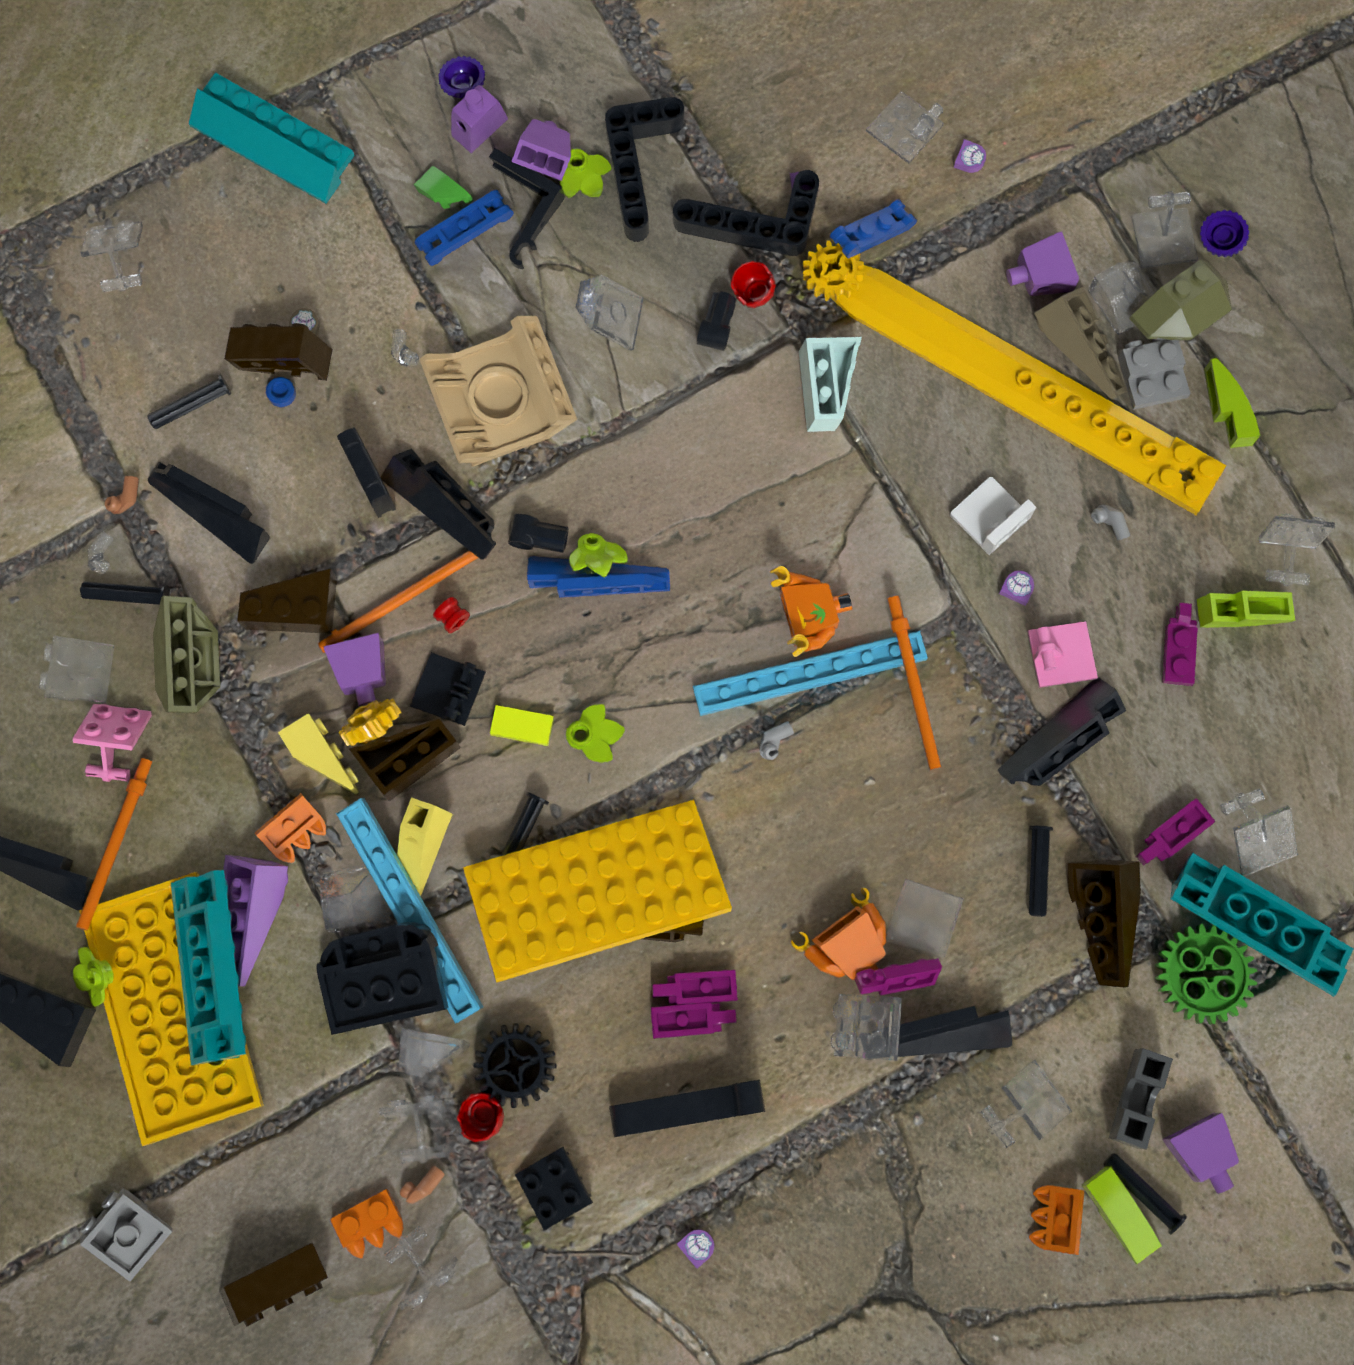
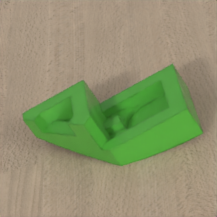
M434 166L414 184L419 193L435 203L439 202L443 209L450 208V205L455 202L464 200L465 204L473 201L472 196L464 188Z

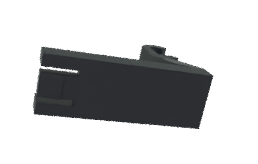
M494 148L489 156V159L494 161L493 168L542 196L537 208L509 253L513 266L518 269H524L522 261L516 259L523 247L537 250L533 241L559 208L565 196L561 186L532 169L513 163V158Z

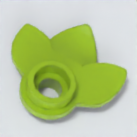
M572 149L562 181L560 180L563 193L568 198L573 197L578 191L589 197H600L603 192L601 175L611 171L612 167L608 160L599 154L588 155L581 149ZM574 162L582 163V165L577 167L573 166L572 164Z
M594 533L581 536L577 542V548L569 557V563L573 571L581 570L588 566L602 577L607 576L613 562H628L627 553L620 545L606 542L602 536Z
M602 704L587 707L583 710L580 719L571 723L566 730L568 744L574 749L583 750L589 760L599 763L613 760L612 751L609 746L616 743L625 732V728L619 723L605 719V706ZM578 731L586 733L584 740H577L575 738Z
M82 947L78 949L80 964L76 965L73 969V980L79 990L88 992L91 1004L96 1007L105 1000L104 989L113 982V971L106 960L99 961L95 959L89 948Z

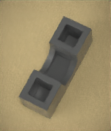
M1144 1048L1134 1050L1108 1139L1136 1149L1147 1150L1155 1119L1152 1118L1153 1106L1159 1091L1165 1088L1173 1058Z

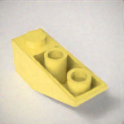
M308 713L278 732L291 755L299 763L354 794L359 793L355 786L359 782L358 778L350 767L345 769L340 759L344 756L335 742L329 744L324 735L329 732L320 718L314 720Z
M411 797L400 825L397 856L421 896L453 814L435 805Z

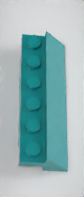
M216 72L202 91L197 88L188 123L190 127L327 204L341 184V174L355 156L353 150Z
M1194 853L1188 856L1177 880L1172 884L1171 900L1331 996L1337 995L1348 971L1345 967L1354 948L1330 935L1332 930L1330 927L1226 865L1218 868Z
M213 870L197 877H185L171 883L191 1065L239 1058L241 1055L246 1054V1036L243 1032L241 1017L242 1004L239 1000L238 992L239 976L235 966V944L231 933L232 917L227 899L228 884L225 880L224 870Z

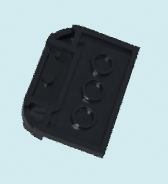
M403 922L347 935L328 943V946L321 955L320 962L317 963L316 969L331 1035L449 1008L435 952V947L438 946V943L427 925Z

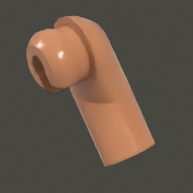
M125 476L123 492L118 496L108 497L105 500V508L113 514H122L133 506L137 500L139 479L133 476Z
M432 1166L417 1187L410 1181L406 1182L400 1190V1195L407 1199V1203L414 1204L430 1195L445 1174L436 1166Z

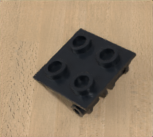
M431 652L410 707L465 726L486 671L477 669L476 665L470 662L463 664Z
M564 1147L559 1148L515 1174L544 1230L593 1203L590 1198L592 1196L591 1193L588 1194L581 1181L583 1179L582 1176L579 1177L578 1169L574 1168L568 1156L569 1152H566Z

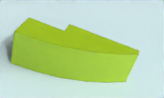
M1213 358L1204 368L1213 422L1225 421L1230 448L1253 446L1260 437V432L1249 400L1229 370L1217 358Z
M1240 591L1236 594L1209 593L1197 599L1200 628L1259 626L1296 621L1292 592Z
M1104 1167L1081 1184L1099 1209L1098 1212L1135 1264L1140 1263L1162 1246L1138 1205L1111 1167Z

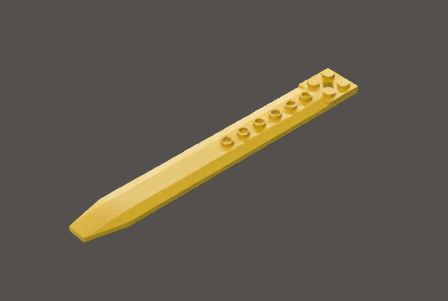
M847 263L846 267L849 268V273H852V268ZM864 265V270L862 271L864 272L863 281L859 282L858 291L850 289L851 297L847 298L844 294H841L840 301L837 302L834 296H830L853 319L1194 515L1198 514L1227 466L1178 437H1172L879 269ZM815 268V275L819 279L820 274L817 273V269ZM1179 471H1190L1193 480L1182 481V474Z

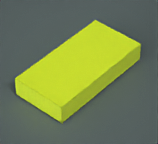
M496 705L490 735L548 746L554 716Z

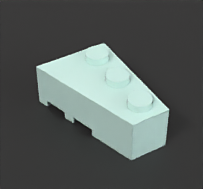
M862 337L805 339L799 350V361L807 432L835 431L843 420L852 373L855 369V360Z

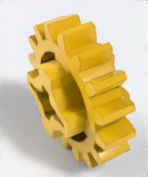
M828 240L825 248L817 244L816 253L809 251L808 260L803 261V269L805 270L803 271V280L807 281L806 288L808 290L815 288L814 296L816 298L821 293L824 294L825 301H828L830 296H834L838 302L840 301L841 294H844L847 298L851 297L850 289L858 291L859 282L863 281L864 272L862 271L864 270V262L860 261V254L847 258L842 253L843 248L839 243L836 246H832L831 241ZM847 263L851 266L852 273H849V268L846 267ZM815 268L817 269V273L820 274L819 279L815 275Z
M393 698L390 700L386 699L382 703L374 700L365 706L357 708L352 716L347 719L348 724L344 725L338 733L346 746H354L358 742L363 743V745L385 735L386 731L393 726L392 721L399 717L401 710Z

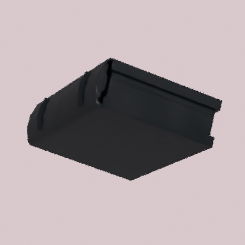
M353 427L338 434L337 438L377 517H382V514L390 510H396L356 428Z

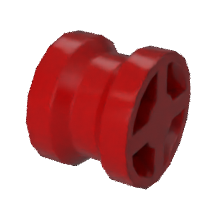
M455 597L445 600L433 613V617L445 625L444 628L449 634L463 626L470 617V613L466 609H461L458 606L459 602Z

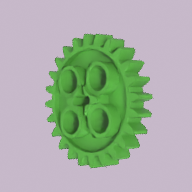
M1199 924L1196 926V933L1191 926L1184 928L1185 936L1180 932L1174 933L1176 943L1171 940L1166 941L1165 945L1169 951L1162 950L1158 953L1165 961L1155 964V967L1163 970V974L1155 976V979L1164 981L1165 984L1158 989V992L1167 991L1169 994L1164 1002L1174 1001L1176 1003L1173 1008L1174 1013L1182 1009L1185 1010V1020L1195 1015L1196 1024L1203 1023L1205 1016L1209 1025L1215 1024L1216 1015L1221 1022L1228 1021L1227 1013L1232 1017L1238 1016L1239 1013L1236 1006L1242 1009L1248 1006L1243 997H1254V994L1247 989L1248 986L1257 985L1256 981L1249 978V974L1257 972L1255 968H1248V963L1254 957H1244L1243 955L1248 946L1238 947L1236 945L1238 939L1235 937L1228 939V933L1223 930L1217 934L1215 925L1209 926L1207 932L1204 925ZM1215 950L1221 951L1225 956V962L1222 966L1216 964L1213 959ZM1185 952H1189L1194 956L1195 964L1192 968L1187 967L1183 962ZM1203 970L1207 972L1219 970L1232 971L1231 976L1221 975L1210 978L1194 977L1185 979L1179 977L1180 973H1196ZM1220 980L1228 985L1229 993L1226 997L1220 995L1217 990V984ZM1190 982L1194 983L1199 990L1198 996L1195 999L1191 998L1186 991L1187 985Z

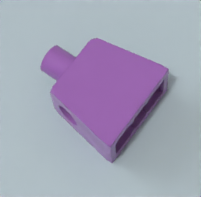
M478 85L474 89L467 91L465 97L452 109L451 135L465 149L472 153L505 123L508 117L499 101L481 85Z
M532 119L520 136L512 162L562 181L571 158L570 134L565 130L557 128V125L552 121L541 122Z
M1058 232L1021 250L1017 260L1018 267L1010 268L1006 271L1009 285L1025 283L1030 296L1072 292L1079 281L1062 232Z
M379 633L324 646L326 656L345 695L356 693L359 707L376 700L373 689L386 685L384 643Z
M1212 1113L1163 1138L1165 1145L1194 1182H1203L1210 1179L1217 1194L1234 1187L1226 1170L1238 1164L1239 1159L1222 1113Z

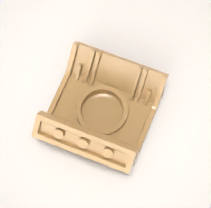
M516 316L510 321L513 329L506 334L462 351L450 354H425L419 359L458 463H471L472 467L550 439L577 420L537 316Z

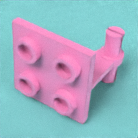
M1086 621L1041 627L1027 631L1039 688L1098 678Z
M93 704L73 737V743L101 747L102 766L87 764L85 769L87 777L102 778L106 782H110L112 779L129 781L130 769L113 767L114 748L132 751L152 716L151 711L115 707L107 704Z

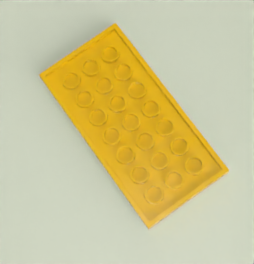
M694 800L463 867L496 983L732 911L729 897Z
M197 872L98 904L88 931L84 930L89 949L92 951L95 959L99 961L106 960L113 971V982L104 989V1006L142 1146H147L264 1106L247 1044L245 1045L246 1054L241 1055L239 1058L191 1065L171 883L185 877L199 876Z

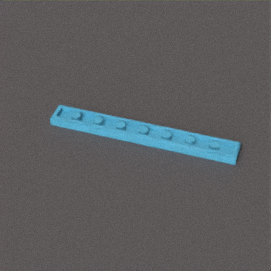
M920 630L908 633L915 663L926 661L928 657ZM897 636L695 685L693 686L699 714L703 716L901 667L904 664Z
M365 798L358 799L336 813L398 924L403 922L425 924L435 936L438 946L435 947V952L449 1006L447 1010L455 1024L482 1009V1003Z

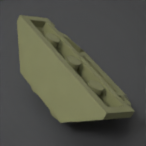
M1200 259L1163 285L1129 319L1147 339L1192 340L1232 310L1228 283L1209 261Z
M162 596L153 631L155 691L165 711L168 713H197L220 688L218 630L196 606L197 603L191 597Z

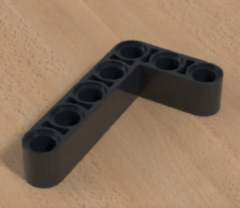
M676 97L617 105L608 109L605 114L606 134L624 233L633 242L643 241L649 234V217L634 140L679 132L683 128L684 104ZM670 113L677 114V116L675 117H669L667 115ZM642 118H649L650 120H649V121H641L640 119H642ZM616 122H621V123H623V124L620 125V126H615V125H613V124L616 123ZM619 147H626V148H628V149L625 150V151H619V150H617ZM623 172L633 173L630 176L622 175ZM628 197L638 198L635 201L626 200ZM633 222L642 223L638 227L631 226L630 224Z
M803 170L796 175L785 219L691 199H681L673 206V225L678 232L789 256H798L804 252L807 245L818 197L819 177L811 170ZM804 184L810 185L812 189L803 190L800 186ZM797 210H803L807 214L804 216H797L794 212ZM683 213H688L692 217L681 219L679 216ZM709 219H716L719 221V223L716 225H709L706 223V221ZM742 224L746 227V229L738 231L735 230L733 227L735 225ZM770 230L774 234L772 236H763L761 232ZM790 236H798L801 240L792 242L788 238Z
M760 1079L609 1106L614 1137L766 1112Z

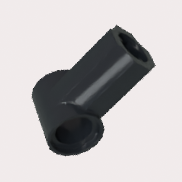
M713 292L706 319H703L697 337L698 345L725 351L731 329L730 322L737 298L727 292Z
M515 514L508 544L523 550H532L534 547L564 553L569 528L539 522L537 518L530 515Z

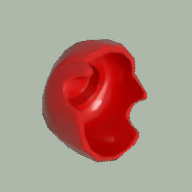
M750 261L741 264L734 271L731 279V288L743 306L757 308L765 305L774 296L775 280L765 264Z
M480 1092L471 1094L460 1106L457 1120L462 1130L461 1135L473 1142L489 1140L499 1133L503 1126L504 1110L496 1096L488 1099L490 1093Z

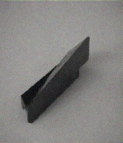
M412 449L392 457L381 475L382 481L479 559H486L496 545V541H493L491 537L494 529V520L436 460L424 465Z
M158 462L148 477L150 485L248 563L253 564L269 541L270 536L265 529L249 521L252 513L246 505L174 465L168 464L166 466Z
M1099 677L1093 679L998 769L999 774L1011 784L1020 781L1034 786H1041L1110 734L1105 723L1126 711L1117 690Z
M0 836L1 872L77 911L83 909L94 879L70 872L73 860Z
M975 1006L858 1035L862 1055L865 1060L1008 1048L1013 1043L1008 1010L978 1018Z

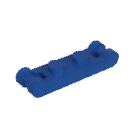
M493 190L418 236L414 243L420 251H424L426 254L425 259L430 266L438 264L443 257L496 224L509 220L514 212L509 205L503 203V197L500 192ZM489 207H493L495 211L489 213L487 209ZM439 240L441 244L434 248L432 243Z
M897 199L888 207L844 227L842 225L837 227L830 234V238L835 244H840L843 248L842 253L847 258H851L908 231L916 224L917 219L912 214H908L904 210L905 205L900 199Z

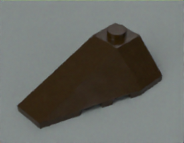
M1124 860L1068 862L1069 895L1072 903L1076 902L1081 918L1078 920L1080 929L1085 930L1089 942L1088 954L1098 984L1112 987H1129L1141 894L1140 862Z

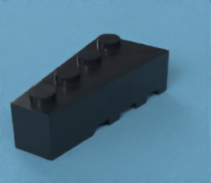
M0 971V1022L58 1066L71 1067L96 1009Z

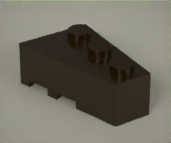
M293 323L292 326L268 324L267 327L244 324L242 327H230L224 359L242 371L274 374L275 369L292 371V377L301 378L302 372L312 373L318 376V380L327 381L333 349L304 324Z
M330 568L240 592L237 621L245 630L332 634L337 577Z
M440 718L405 729L398 734L389 737L384 736L376 739L374 742L349 748V750L388 801H391L461 747Z
M312 1242L224 1286L219 1292L233 1325L236 1326L244 1322L247 1327L263 1319V1311L274 1306L277 1312L294 1303L292 1296L302 1291L305 1296H308L322 1289L321 1282L327 1279L328 1276Z

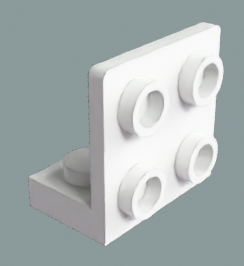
M989 477L954 508L950 516L990 555L1031 518L1036 506L1029 499L1020 505L993 477Z

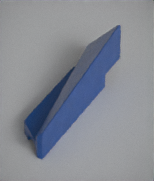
M530 556L528 558L527 581L529 587H557L559 598L670 591V575L667 568L612 563L607 576L602 577L588 566L581 570L573 571L569 559Z

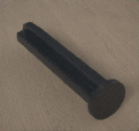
M219 374L218 379L147 415L148 421L154 429H158L225 394L231 395V391L222 375Z
M85 581L80 587V593L83 599L160 605L162 596H170V589L168 585H163L160 588Z
M527 792L526 795L529 798L501 856L523 849L544 804H549L548 801Z
M1035 825L1029 826V830H1032L1029 915L1044 917L1047 915L1050 832L1053 831V827Z
M1111 1154L1104 1161V1167H1111L1123 1185L1169 1228L1168 1233L1170 1235L1185 1222L1187 1216L1185 1214L1180 1215L1117 1154Z

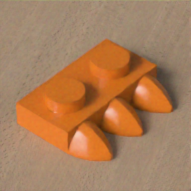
M300 793L260 827L255 834L275 857L284 862L293 863L295 861V854L290 844L292 843L302 849H310V837L306 830L316 835L325 836L326 825L318 811Z
M1047 1185L1033 1192V1195L1040 1202L1049 1205L1031 1213V1217L1038 1224L1046 1227V1229L1035 1231L1029 1235V1239L1037 1247L1044 1250L1079 1255L1085 1190Z
M388 1189L330 1219L343 1248L346 1247L348 1252L360 1259L363 1258L365 1251L363 1237L373 1246L381 1248L384 1242L382 1227L398 1238L402 1236L403 1232L402 1217Z

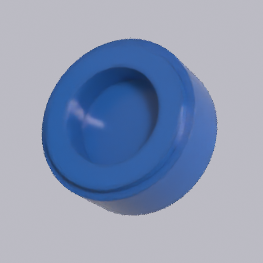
M277 377L267 384L266 395L274 406L286 407L294 401L296 390L289 379Z

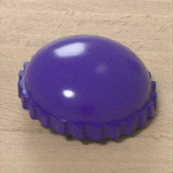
M458 56L447 61L446 64H443L438 74L439 84L443 92L459 99H463L467 91L474 89L478 85H484L485 81L483 65H480V62L476 61L475 58L472 59L466 56Z
M1231 210L1211 213V216L1206 217V221H1203V226L1200 228L1203 247L1207 248V251L1211 252L1212 255H1217L1218 257H1232L1233 254H1238L1247 245L1249 240V226L1246 224V220L1243 219L1242 215H1238L1237 212H1232Z

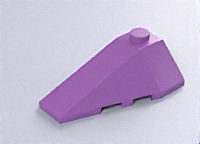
M225 855L224 874L228 884L227 899L232 917L231 933L235 944L234 958L236 971L239 976L238 986H245L284 897L285 886L288 883V866L268 860Z

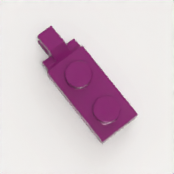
M1179 603L1176 606L1175 618H1169V623L1165 630L1162 683L1193 686L1195 683L1198 627L1197 620H1191L1192 604Z
M1195 798L1148 835L1149 837L1144 840L1148 847L1135 857L1143 866L1156 856L1162 862L1177 853L1216 821L1199 800Z
M939 958L931 960L919 959L904 965L892 964L883 969L879 968L876 971L869 968L857 972L854 980L860 995L877 991L879 995L891 994L935 985L942 965Z
M736 970L674 974V976H667V984H652L653 998L668 997L669 1004L676 1005L738 1001Z
M712 1002L651 1008L653 1039L714 1034V1032H722L721 1024L737 1023L736 1010L720 1011V1004H712Z

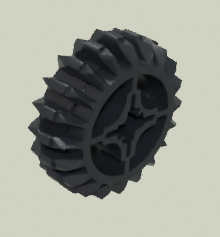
M518 1023L513 1024V1033H509L508 1027L502 1025L501 1031L503 1036L499 1037L497 1032L492 1030L490 1035L494 1041L492 1043L486 1039L481 1041L482 1045L488 1048L486 1052L476 1050L475 1055L484 1058L483 1063L475 1062L473 1067L483 1068V1073L477 1074L474 1077L477 1081L486 1080V1083L479 1088L481 1092L487 1091L489 1088L492 1089L488 1099L497 1097L499 1094L501 1095L499 1100L501 1106H505L507 1099L511 1098V1108H517L518 1098H521L522 1104L527 1107L529 1106V1095H532L535 1101L541 1099L536 1091L538 1088L544 1092L549 1091V1087L543 1084L544 1079L549 1081L555 1080V1076L547 1074V1069H556L557 1064L548 1063L547 1058H552L556 1054L555 1051L545 1053L544 1049L550 1045L548 1039L540 1044L537 1042L542 1036L540 1031L535 1032L532 1037L529 1036L531 1026L526 1025L522 1034L520 1033ZM513 1040H523L530 1043L538 1054L520 1056ZM504 1044L505 1060L500 1065L491 1068L493 1054ZM512 1055L517 1057V1061L522 1060L526 1062L530 1060V1062L524 1063L523 1066L519 1067L518 1075H513V1070L510 1072L509 1070L500 1071L512 1064ZM540 1063V1071L536 1080L530 1087L526 1088V1070ZM509 1075L512 1077L514 1084H516L518 1092H509L502 1089L493 1078Z

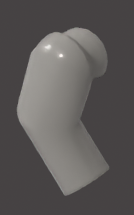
M1099 505L1092 511V520L1097 524L1103 522L1111 525L1117 540L1131 536L1124 515L1120 510L1108 505Z
M789 721L763 733L759 751L764 759L774 760L779 753L780 740L794 734Z

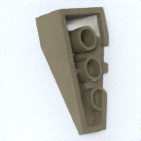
M1084 287L1065 294L1034 312L1039 329L1112 400L1127 391L1116 361L1113 357L1107 355L1106 345L1109 342L1106 335H1101L1095 322L1100 319Z

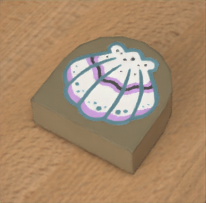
M308 308L296 310L290 318L289 326H292L293 323L304 324L318 337L320 325L316 313Z

